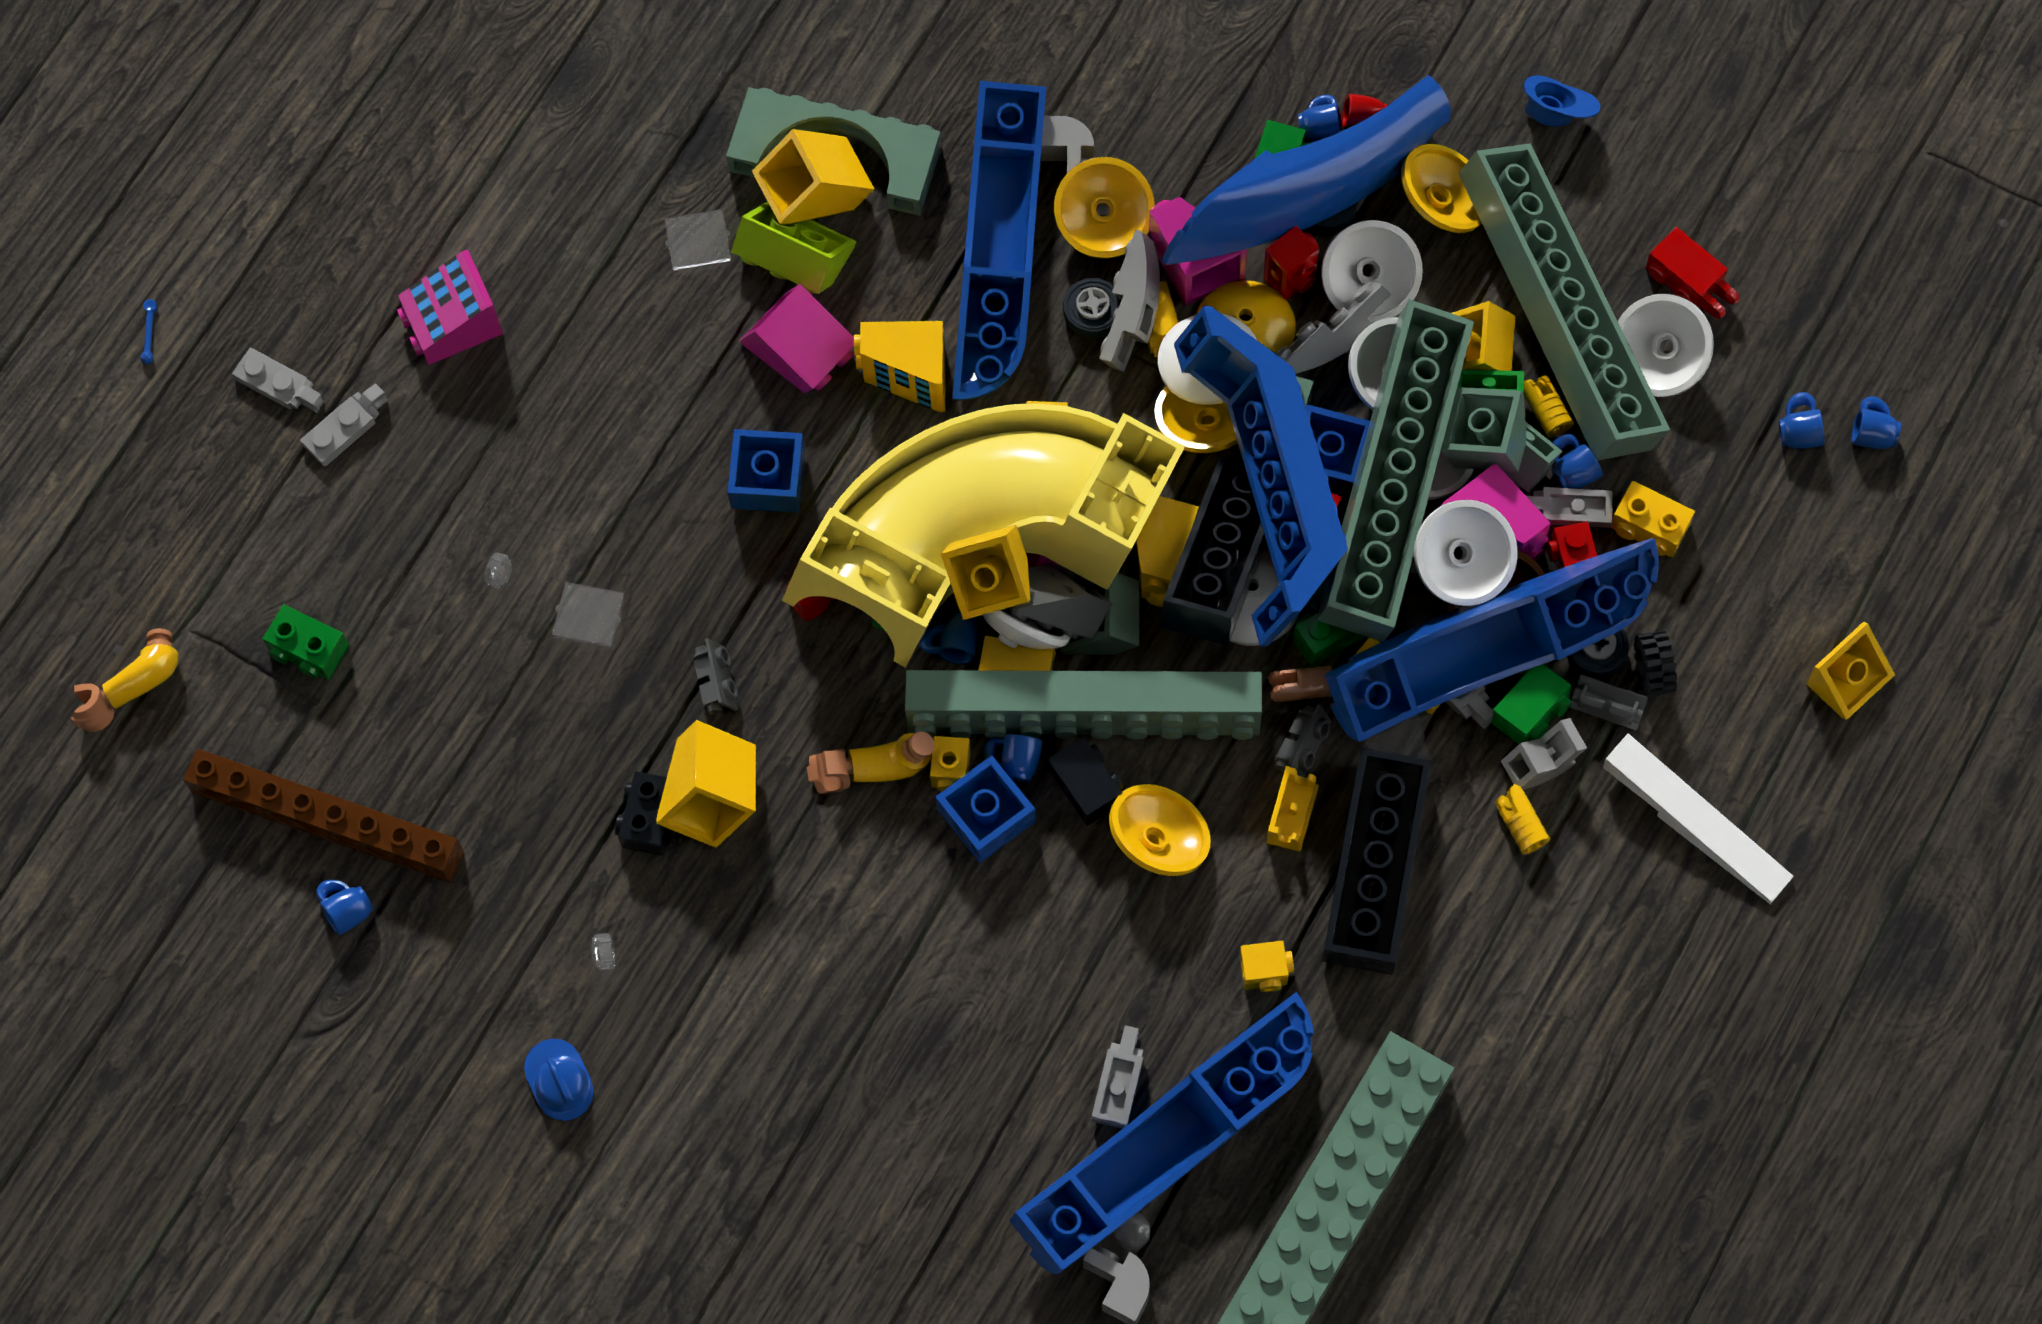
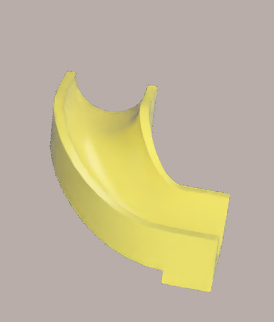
M1040 403L1011 404L982 409L949 419L899 444L873 463L839 497L833 508H829L805 549L782 601L794 607L798 601L806 597L825 596L844 601L859 608L877 621L887 632L895 650L893 661L906 668L934 615L944 601L953 593L941 557V553L950 543L1016 525L1026 553L1045 556L1108 590L1137 540L1185 446L1123 413L1117 424L1092 412L1062 405Z

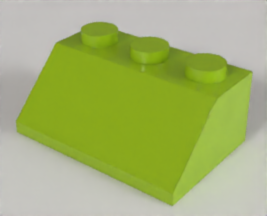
M767 201L742 216L731 253L740 256L741 260L749 265H759L769 270L770 274L776 278L788 279L796 284H801L809 293L820 294L832 286L855 248L857 241L813 220L785 225L779 224Z

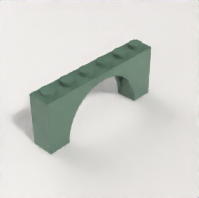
M748 87L726 154L729 172L754 177L752 170L792 129L817 133L845 134L867 144L883 161L889 174L887 190L888 209L921 216L942 148L940 131L925 124L918 126L907 124L895 117L881 118L873 116L864 110L851 111L842 109L829 102L822 104L811 102L799 95L785 96L777 94L768 88L755 89Z

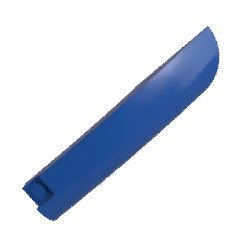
M1427 75L1386 108L1344 131L1301 147L1274 154L1266 150L1218 186L1191 213L1193 216L1185 223L1183 229H1178L1164 253L1162 262L1166 265L1196 261L1262 245L1279 239L1296 225L1301 230L1306 229L1366 198L1399 175L1402 164L1409 153L1416 147L1426 144L1438 129L1450 121L1451 109L1445 92L1432 77Z
M980 81L952 395V400L955 401L979 398L1002 386L1015 372L1025 349L1046 87L990 81Z

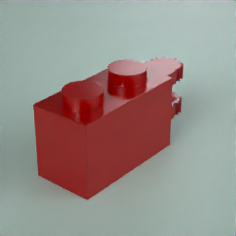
M1678 227L1650 252L1646 264V269L1655 281L1667 285L1674 291L1675 296L1687 299L1698 308H1703L1714 318H1722L1726 312L1723 305L1711 296L1713 293L1731 305L1736 304L1740 300L1737 291L1724 281L1728 268Z

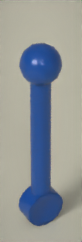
M152 299L146 300L143 304L147 315L144 352L141 354L140 360L147 365L151 364L154 359L151 353L153 314L158 310L156 302Z

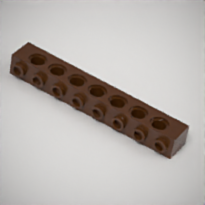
M198 748L183 778V781L193 794L448 883L451 882L464 852L457 838Z

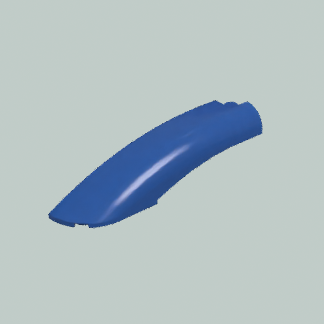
M1651 538L1520 583L1502 590L1501 593L1487 602L1460 607L1350 657L1349 663L1324 674L1334 703L1330 704L1337 721L1349 737L1357 742H1361L1443 702L1518 672L1553 660H1560L1624 629L1645 609L1649 603L1646 599L1652 584L1657 582L1659 556L1655 539Z
M1297 992L1193 1070L1186 1078L1136 1119L1013 1214L1009 1220L1010 1223L1031 1247L1032 1251L1029 1254L1041 1267L1053 1274L1061 1273L1210 1156L1297 1084L1311 1061L1313 1054L1311 1053L1312 1036L1314 1034L1308 1010Z

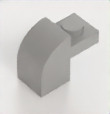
M1044 116L1041 161H1067L1068 173L1079 163L1094 158L1093 136L1082 122L1068 116Z
M1568 718L1560 720L1541 738L1520 743L1501 760V763L1513 784L1521 786L1524 790L1538 786L1570 769L1576 764L1574 759L1585 751L1587 747L1572 720Z
M1100 1248L1099 1251L1090 1249L1083 1259V1268L1113 1283L1102 1303V1311L1126 1324H1137L1149 1299L1150 1282L1144 1264L1131 1252H1129L1124 1263L1121 1264L1118 1262L1120 1258L1107 1249Z

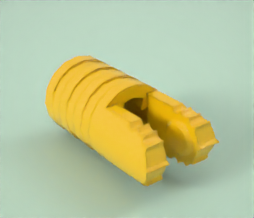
M1547 375L1537 378V383L1532 379L1524 381V397L1547 438H1555L1570 430L1574 425V421Z
M1514 784L1506 792L1507 795H1501L1495 801V804L1519 850L1524 855L1546 845L1550 841V837L1521 786Z

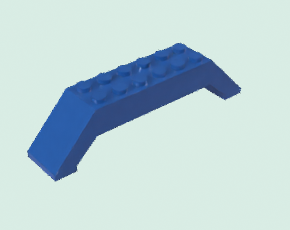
M1203 306L1175 341L1174 347L1181 372L1190 373L1227 404L1279 582L1276 589L1251 615L1260 646H1269L1303 609L1347 551V539L1341 528L1337 506L1332 498L1328 476L1323 468L1319 446L1314 438L1310 416L1306 411L1301 394V386L1297 381L1294 368L1213 307Z

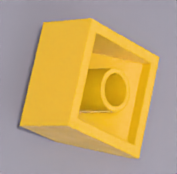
M1490 301L1452 312V314L1474 321L1462 369L1512 371L1515 315Z
M1016 525L952 542L941 553L963 620L1030 601L1028 559Z

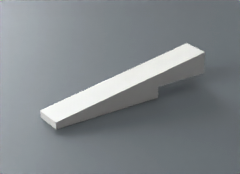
M1629 733L1608 755L1603 765L1607 772L1659 811L1657 816L1770 905L1792 880L1793 875Z

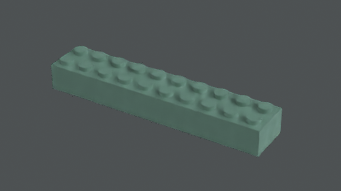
M1531 143L1476 151L1458 174L1591 452L1598 461L1650 451L1670 431V428Z
M1410 299L1398 316L1342 524V531L1346 536L1348 549L1329 573L1317 621L1384 642L1395 628L1414 555L1416 537L1422 524L1474 324L1473 320Z
M906 670L905 712L909 733L915 734L922 731L928 733L931 737L936 736V734H950L951 737L968 738L971 734H985L988 738H1004L1006 734H1020L1039 738L1041 734H1054L1061 739H1071L1077 735H1091V737L1096 739H1107L1112 737V735H1126L1130 739H1143L1147 735H1161L1165 739H1179L1182 735H1197L1199 739L1210 740L1217 738L1218 735H1232L1234 739L1247 740L1253 736H1260L1262 672Z
M1392 1031L1389 1032L1218 1324L1309 1323L1450 1081L1454 1070L1453 1066Z

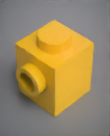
M934 736V750L932 752L930 771L932 787H936L937 790L942 792L968 773L970 761L969 738Z
M1284 941L1240 946L1239 956L1244 990L1260 988L1261 992H1273L1282 988L1281 985H1287L1288 973H1294L1292 952H1285Z

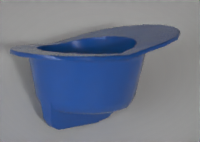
M1540 75L1530 76L1524 82V90L1529 97L1525 111L1534 120L1543 125L1562 127L1569 124L1573 118H1590L1600 112L1601 105L1598 99L1583 90L1564 85L1554 79Z
M552 1038L541 1041L530 1050L526 1056L524 1071L535 1099L543 1112L553 1119L563 1121L578 1118L586 1112L592 1102L594 1089L587 1069L574 1046L565 1040Z

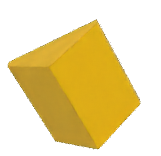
M1863 622L1813 668L1806 684L1841 718L1847 720L1891 680L1895 673L1869 624Z

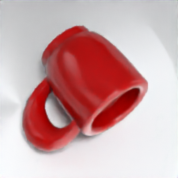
M1349 93L1343 106V129L1346 130L1361 123L1388 105L1373 97Z

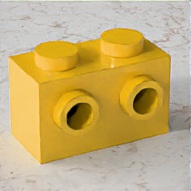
M1632 481L1614 513L1611 528L1615 529L1619 536L1627 540L1635 539L1641 542L1653 538L1656 541L1658 555H1667L1673 558L1692 522L1695 511Z

